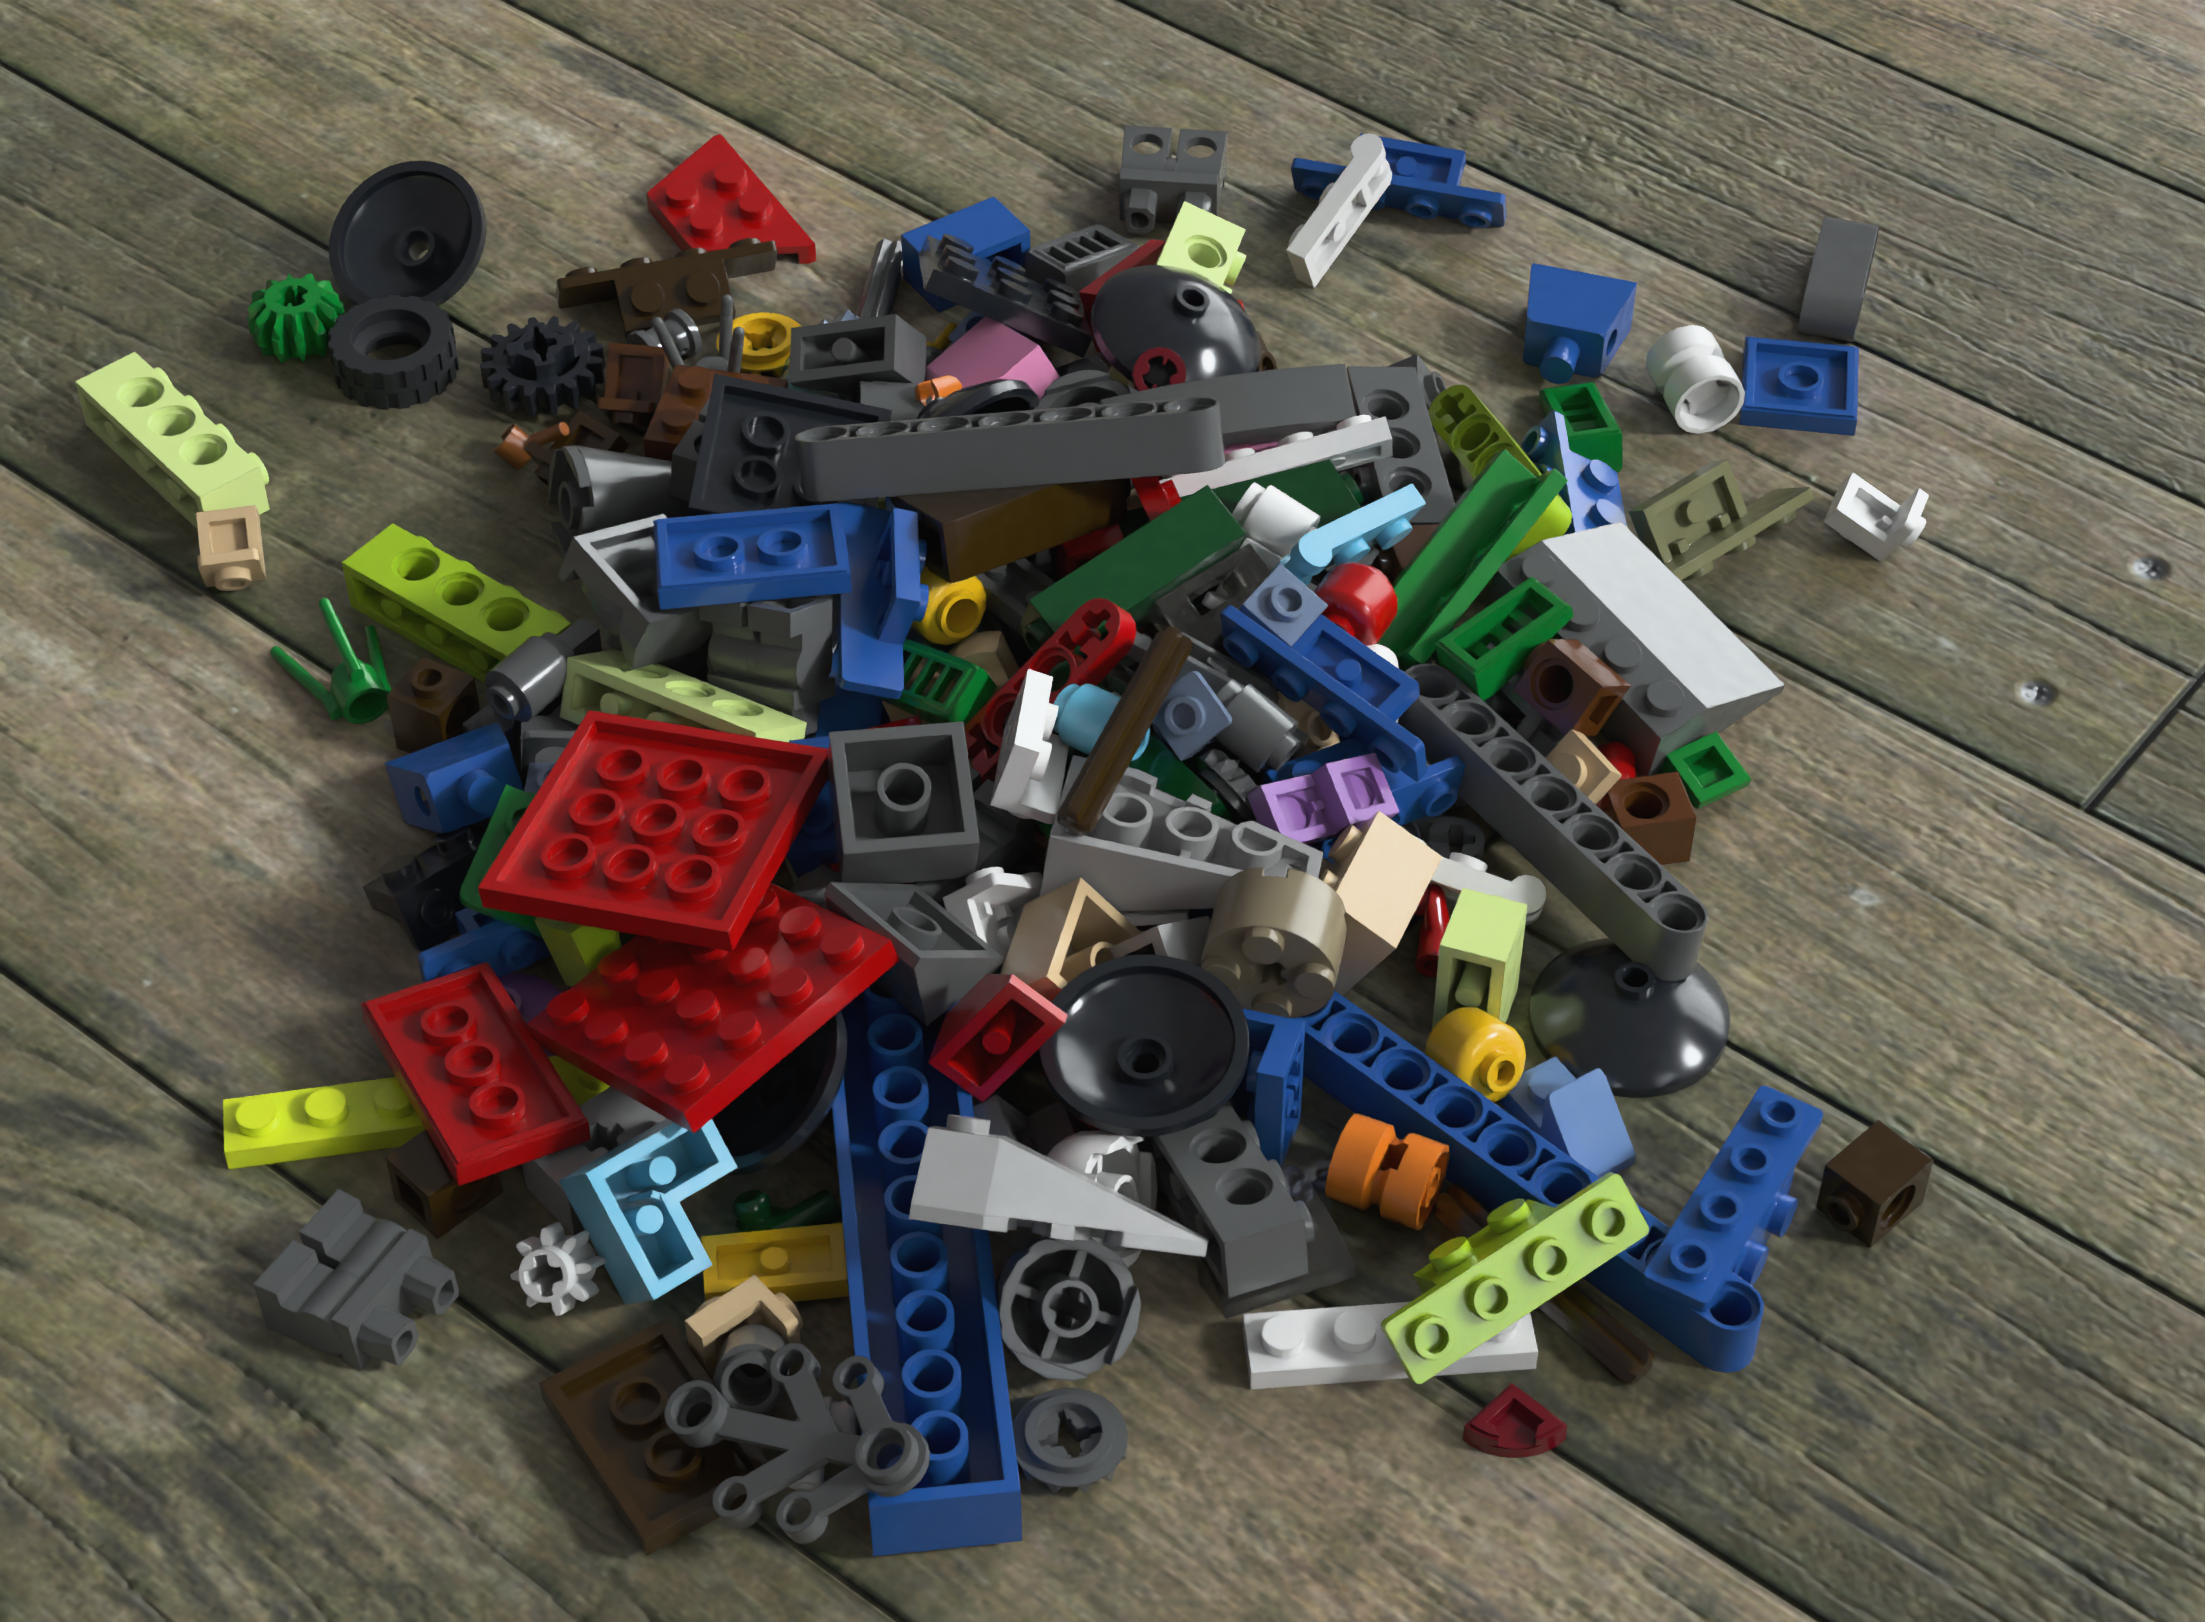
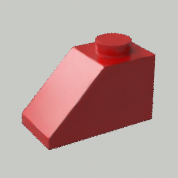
M986 974L946 1014L928 1063L983 1103L1065 1024L1068 1015L1013 974Z

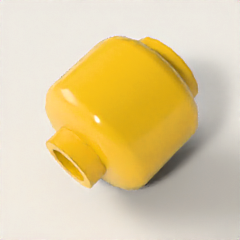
M924 565L920 575V583L928 585V604L923 620L921 622L913 621L911 628L934 644L946 646L958 643L974 632L985 612L986 592L982 582L976 576L950 584L932 573Z
M1462 1007L1446 1014L1432 1028L1425 1048V1054L1493 1103L1505 1098L1516 1087L1524 1071L1526 1059L1525 1046L1517 1031L1512 1026L1476 1007Z

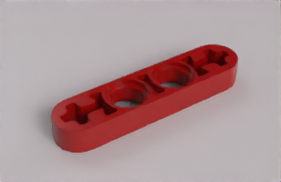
M1095 598L1088 600L1067 619L964 726L968 759L974 758L971 764L981 774V785L987 779L995 782L1003 739V723L1009 712L1012 711L1027 670L1031 669L1049 675V672L1055 665L1068 661L1070 665L1069 679L1064 687L1058 691L1050 692L1049 703L1054 704L1059 693L1068 685L1077 684L1082 686L1092 684L1096 686L1121 661L1134 644L1136 623L1131 614L1108 599ZM1105 620L1107 621L1105 627L1109 634L1101 641L1099 640L1101 634L1097 628ZM1078 645L1081 646L1079 650L1088 655L1086 660L1074 652ZM986 740L999 747L995 754L991 752L994 748L986 744Z

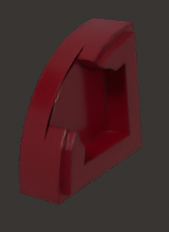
M1511 1383L1464 1425L1462 1440L1475 1449L1487 1454L1505 1458H1525L1545 1453L1560 1445L1566 1439L1568 1425Z

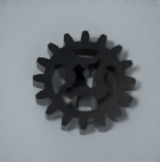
M552 316L547 324L545 322H538L535 317H531L528 319V325H525V328L521 329L512 323L507 325L508 336L506 337L493 334L490 337L491 348H482L481 350L482 363L480 364L483 387L489 389L491 401L496 402L504 399L505 408L509 412L517 409L520 405L526 406L527 416H534L539 408L541 410L547 409L551 415H557L558 407L561 404H566L576 409L579 407L578 396L582 395L593 398L596 395L595 384H602L605 381L603 345L596 342V334L593 330L581 333L580 322L573 321L563 327L559 325V318L556 316Z

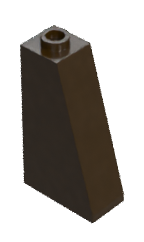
M1130 478L904 495L895 496L896 508L918 512L919 539L926 540L927 542L924 565L932 573L951 584L1127 520L1126 498L1131 494Z

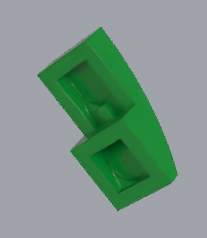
M1717 731L1667 754L1660 772L1657 773L1678 772L1691 805L1696 809H1700L1749 786L1752 780Z

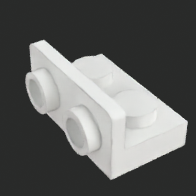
M1028 669L1004 729L990 805L1007 810L1019 818L1035 819L1047 824H1053L1061 798L1069 746L1060 740L1059 735L1052 733L1059 706L1049 703L1053 677Z

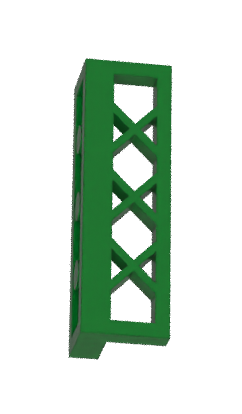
M1506 449L1497 452L1391 584L1398 598V611L1377 644L1393 651L1398 659V666L1401 671L1405 673L1412 666L1424 664L1436 649L1435 642L1449 633L1561 491L1568 480L1558 470L1554 468L1536 477Z

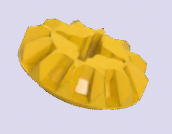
M769 312L747 314L733 320V330L736 327H742L745 332L740 373H752L761 376L763 374H772L780 378L784 368L790 369L791 328L802 327L798 322L787 316ZM718 334L716 344H717V350H718V354H719V334Z

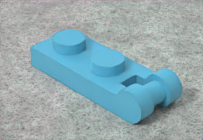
M1412 483L1305 534L1292 547L1290 554L1276 564L1271 573L1281 563L1302 583L1308 586L1313 575H1318L1322 570L1334 564L1338 566L1341 563H1357L1369 553L1371 546L1378 543L1382 550H1385L1404 539L1413 530L1409 521L1426 502Z

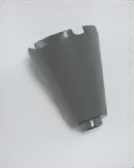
M577 445L562 446V449H556L552 455L549 468L548 497L549 503H559L562 522H552L551 525L554 539L562 558L565 559L574 536L660 514H665L667 518L687 517L689 501L669 495L672 461Z

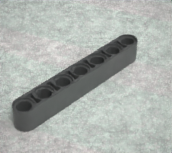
M1188 397L825 426L808 429L795 436L803 498L815 502L1190 474L1211 471L1225 464L1220 405L1217 399L1210 397Z
M1419 664L1407 669L1405 673L1419 683L1420 696L1399 717L1398 724L1424 743L1426 760L1429 765L1456 755L1459 756L1466 767L1458 789V795L1633 962L1647 965L1654 972L1655 978L1663 981H1679L1690 976L1694 971L1709 919L1708 911L1702 902L1454 673L1435 664Z

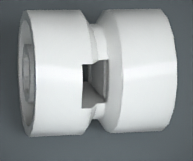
M1683 326L1664 334L1653 344L1647 355L1646 368L1657 390L1663 394L1666 405L1679 427L1690 433L1701 434L1711 432L1726 425L1738 414L1744 403L1745 391L1730 363L1725 360L1722 350L1712 333L1700 326Z

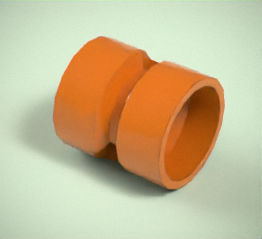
M1359 1113L1353 1114L1340 1135L1329 1165L1325 1185L1326 1197L1362 1211L1376 1204L1379 1206L1382 1218L1419 1231L1428 1221L1435 1207V1202L1439 1197L1449 1163V1145L1415 1133H1409L1401 1140L1396 1137L1393 1125Z

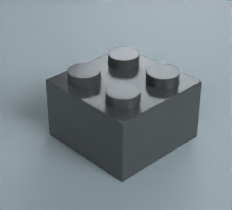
M963 721L829 732L828 782L840 883L895 884L966 878L975 872L980 840Z

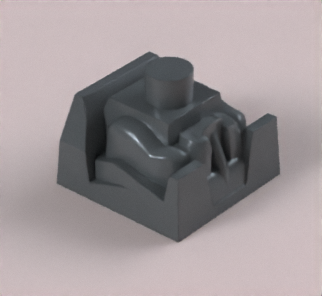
M665 514L574 536L558 576L563 583L579 578L582 580L581 589L593 606L592 611L597 615L599 622L604 627L603 637L611 647L623 651L627 664L632 670L695 652L713 634L712 622L700 620L699 606L660 610L653 520L667 518Z

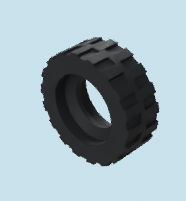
M388 295L386 298L378 299L376 297L369 299L366 303L356 304L349 308L346 314H341L335 320L336 325L334 328H330L328 334L330 341H328L336 385L338 389L342 388L344 396L349 400L354 399L358 401L359 405L365 407L374 406L382 410H388L389 408L404 409L410 408L414 404L426 403L433 396L442 394L446 390V386L455 380V370H459L452 321H449V315L444 309L440 310L437 308V304L429 300L427 302L420 300V297ZM409 344L421 347L417 352L400 359L377 360L366 357L374 350L388 345Z

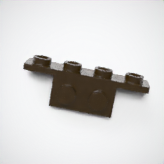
M747 238L732 243L728 249L707 252L704 248H690L677 253L671 259L653 262L652 259L646 257L634 258L622 263L620 268L599 272L593 267L575 269L567 273L565 278H560L556 281L558 307L563 309L616 299L625 339H627L628 334L635 330L647 331L652 328V320L655 317H660L664 321L665 314L675 308L687 313L696 326L720 322L722 297L727 294L732 297L728 279L774 270L778 253L775 241L761 242L757 238ZM733 302V312H732V315H733V320H734V319H735L736 310H735V306H734V302Z

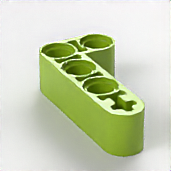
M1457 384L1448 387L1439 393L1431 403L1428 413L1432 426L1474 480L1492 457L1503 449H1506L1536 477L1542 474L1498 419L1466 385ZM1559 494L1553 499L1505 562L1541 540L1565 534L1571 524L1572 513ZM1492 578L1487 583V586H1491Z

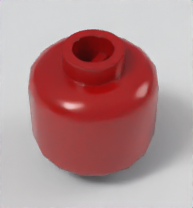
M1355 562L1339 564L1328 571L1314 591L1328 605L1322 615L1366 646L1377 644L1398 611V598L1388 578L1380 570L1365 564Z

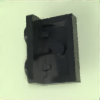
M468 825L452 832L438 833L433 839L435 845L416 856L414 854H407L389 861L379 870L380 877L363 886L374 910L400 918L415 949L426 951L458 932L455 913L467 908L460 901V889L487 829Z

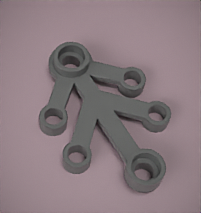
M789 1343L782 1346L775 1352L770 1362L771 1375L788 1393L800 1423L730 1408L727 1400L712 1384L701 1380L691 1381L680 1386L670 1396L665 1407L667 1425L688 1446L696 1448L711 1447L725 1439L784 1452L743 1477L733 1476L727 1478L716 1488L712 1499L713 1508L732 1528L743 1529L754 1524L763 1513L764 1500L824 1465L833 1463L848 1467L810 1492L799 1490L788 1494L778 1505L776 1521L779 1527L794 1542L800 1544L810 1543L818 1539L827 1527L829 1514L869 1491L881 1497H894L908 1492L923 1478L930 1461L929 1446L921 1433L909 1424L892 1421L881 1398L884 1388L883 1376L874 1364L864 1356H852L845 1359L838 1365L833 1374L835 1390L855 1410L863 1431L861 1436L838 1431L817 1383L821 1374L820 1363L809 1349L800 1343ZM804 1361L802 1368L796 1374L787 1376L788 1370L792 1365ZM867 1374L865 1382L860 1387L850 1389V1385L856 1377ZM708 1415V1417L698 1425L699 1421L704 1416ZM902 1455L893 1466L886 1469L891 1459ZM747 1494V1498L742 1506L733 1511L730 1510L732 1502L737 1497ZM811 1509L807 1520L799 1525H793L796 1516L801 1511Z

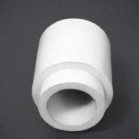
M1256 482L1248 488L1232 513L1233 517L1246 532L1243 540L1251 538L1282 557L1289 555L1292 547L1305 534L1316 530L1321 516L1272 485L1265 489Z

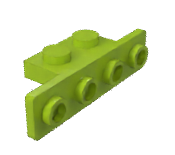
M1612 1172L1605 1174L1555 1208L1529 1199L1526 1201L1524 1199L1509 1201L1489 1214L1487 1217L1489 1225L1468 1239L1464 1236L1456 1237L1434 1249L1428 1257L1431 1263L1413 1274L1423 1294L1381 1322V1329L1409 1379L1417 1384H1422L1645 1237L1649 1232V1226L1619 1174Z

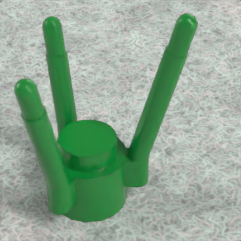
M325 597L321 598L318 606L343 660L332 672L331 692L280 647H272L270 654L292 677L324 705L332 720H337L344 716L348 722L353 724L371 722L387 710V694L392 690L387 681L377 630L373 625L366 626L364 630L369 665L357 659L330 600Z

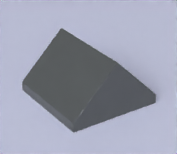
M829 882L824 892L828 910L891 939L900 961L879 977L875 983L926 1026L962 999L986 974L994 973L1004 959L1002 955L915 884Z

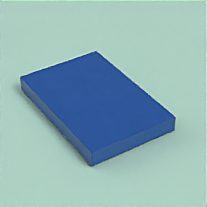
M841 504L653 520L660 610L852 592Z

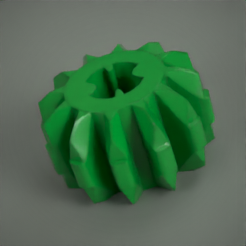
M288 273L286 280L279 282L271 279L267 280L266 289L252 292V303L247 307L249 313L247 322L249 332L253 334L254 341L260 347L262 355H276L280 363H284L291 358H300L304 363L306 357L313 354L321 357L326 356L327 347H329L328 341H330L328 335L330 328H334L336 325L335 320L345 313L343 303L339 301V296L333 290L330 281H316L312 273L302 278H292Z

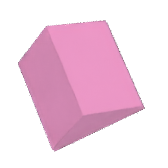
M986 316L925 368V379L927 381L944 375H950L960 381L962 388L997 379L1021 380L1034 390L1039 401L1045 395V390L1051 383L1060 378L1037 343Z

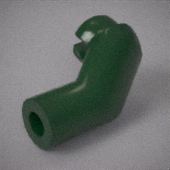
M758 1189L742 1193L735 1199L733 1204L734 1214L738 1217L735 1226L740 1232L833 1224L841 1219L840 1208L832 1194L826 1189L817 1192L789 1209L771 1206L769 1195Z

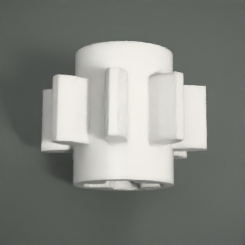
M555 1222L541 1229L540 1238L532 1236L517 1244L516 1247L520 1254L524 1256V1259L520 1264L519 1270L510 1275L512 1280L520 1282L522 1289L528 1295L526 1305L529 1308L539 1302H551L555 1315L560 1316L575 1307V1299L584 1302L598 1294L600 1290L591 1279L595 1274L596 1268L605 1264V1258L596 1256L593 1248L587 1242L590 1232L585 1230L575 1236H565L561 1223ZM561 1267V1270H555V1268Z

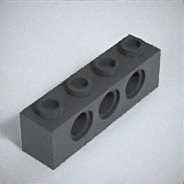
M1347 366L1346 370L1356 416L1369 415L1371 420L1386 416L1392 436L1393 456L1353 467V479L1362 493L1363 507L1413 483L1426 504L1409 521L1410 525L1440 524L1453 508L1455 502L1415 367ZM1375 544L1374 548L1378 550L1379 544Z
M1232 1097L1216 1113L1197 1125L1171 1134L1141 1137L1143 1141L1136 1143L1140 1152L1152 1153L1156 1165L1157 1181L1184 1226L1209 1238L1207 1253L1204 1258L1228 1298L1309 1274L1307 1243L1314 1241L1315 1233L1308 1208L1302 1200L1293 1201L1287 1192L1286 1181L1281 1167L1275 1159L1266 1160L1261 1152L1259 1139L1253 1124L1249 1119L1240 1120L1235 1112Z

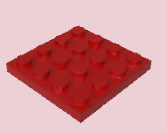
M589 710L478 886L482 905L490 909L733 952L828 780V749Z
M771 883L733 952L636 935L620 949L607 954L593 971L568 991L555 996L548 1003L547 1007L530 1020L526 1026L542 1048L688 1131L695 1133L893 967L900 959L891 939Z

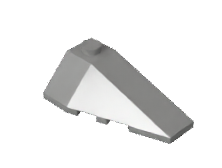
M1073 755L1057 812L1087 758ZM1128 767L1093 831L1085 832L1081 837L1070 834L1068 828L1058 823L1056 813L1049 837L1040 896L1081 877L1119 912L1214 908L1217 894L1222 884L1231 876L1246 869L1265 867L1264 876L1285 878L1287 870L1293 869L1319 878L1324 852L1254 821L1242 822L1236 825L1210 813L1212 802L1194 794L1185 802L1156 789L1158 778L1138 769Z
M948 1115L946 1127L933 1126L928 1128L911 1201L909 1219L1006 1233L1007 1230H1017V1226L1032 1228V1233L1055 1239L1087 1241L1090 1237L1104 1238V1243L1120 1247L1201 1257L1206 1256L1209 1238L1007 1136L989 1134L991 1120Z

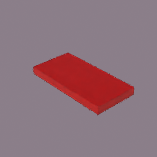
M488 962L361 1003L363 1021L458 1186L591 1140L588 1120L537 1039L531 1035L526 1026L527 1023Z

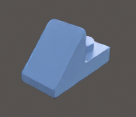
M1555 1056L1523 1072L1516 1087L1505 1098L1499 1100L1513 1117L1599 1178L1609 1172L1616 1174L1635 1164L1636 1153L1607 1078L1600 1068L1576 1079Z

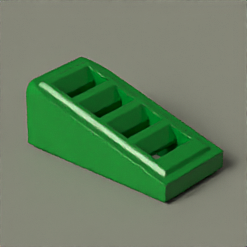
M1589 382L1539 390V402L1544 417L1551 410L1564 415L1570 451L1590 460H1600L1617 473L1622 470V432L1595 383Z
M1531 576L1435 642L1439 666L1454 673L1477 696L1485 701L1523 667L1528 655L1538 645L1551 639L1574 617L1573 608ZM1529 606L1540 616L1532 620L1522 611ZM1510 624L1518 631L1512 634L1506 627ZM1493 643L1496 647L1489 649L1487 646Z
M905 639L903 643V657L907 658L903 665L904 687L917 666L920 664L924 667L910 689H903L899 699L875 697L914 716L919 715L920 719L931 724L963 721L965 726L986 705L997 685L983 668L962 658ZM935 672L939 673L940 675L926 697L922 696L921 694ZM952 680L956 681L943 703L938 702Z

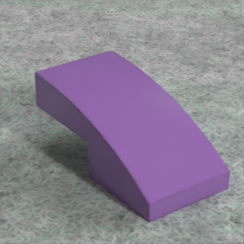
M1376 753L1327 763L1312 774L1261 785L1247 795L1259 824L1308 846L1340 836L1350 824L1360 829L1378 811L1388 818L1399 813Z

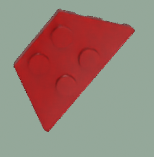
M721 134L713 136L646 193L648 211L681 251L690 248H704L707 252L728 249L732 243L738 240L757 238L761 242L775 241L777 254L798 253L799 264H809L816 261V247L813 240Z

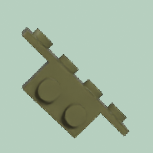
M1716 460L1711 461L1631 509L1629 514L1639 540L1680 581H1687L1711 572L1715 568L1713 561L1720 556L1735 554L1753 546L1756 543L1754 535L1764 529L1778 528L1795 520L1798 517L1796 510L1813 500L1814 496L1810 487L1775 489L1745 506L1729 461Z

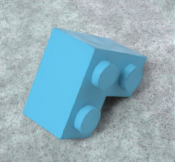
M666 1118L565 1176L559 1182L584 1229L590 1232L589 1238L599 1257L605 1258V1264L603 1265L624 1304L628 1305L655 1300L713 1265L686 1216L680 1201L738 1167L712 1119L697 1132L692 1133Z

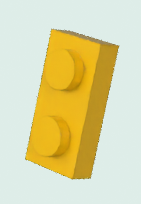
M842 1223L701 1236L702 1246L713 1264L703 1270L705 1301L713 1297L723 1296L753 1275H756L774 1295L779 1292L784 1293L792 1302L849 1297Z

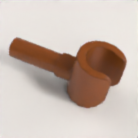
M560 422L540 432H534L529 436L515 424H512L502 434L501 438L503 441L493 452L514 468L521 469L531 459L524 450L531 440L543 447L567 436L570 432L569 427L565 422Z

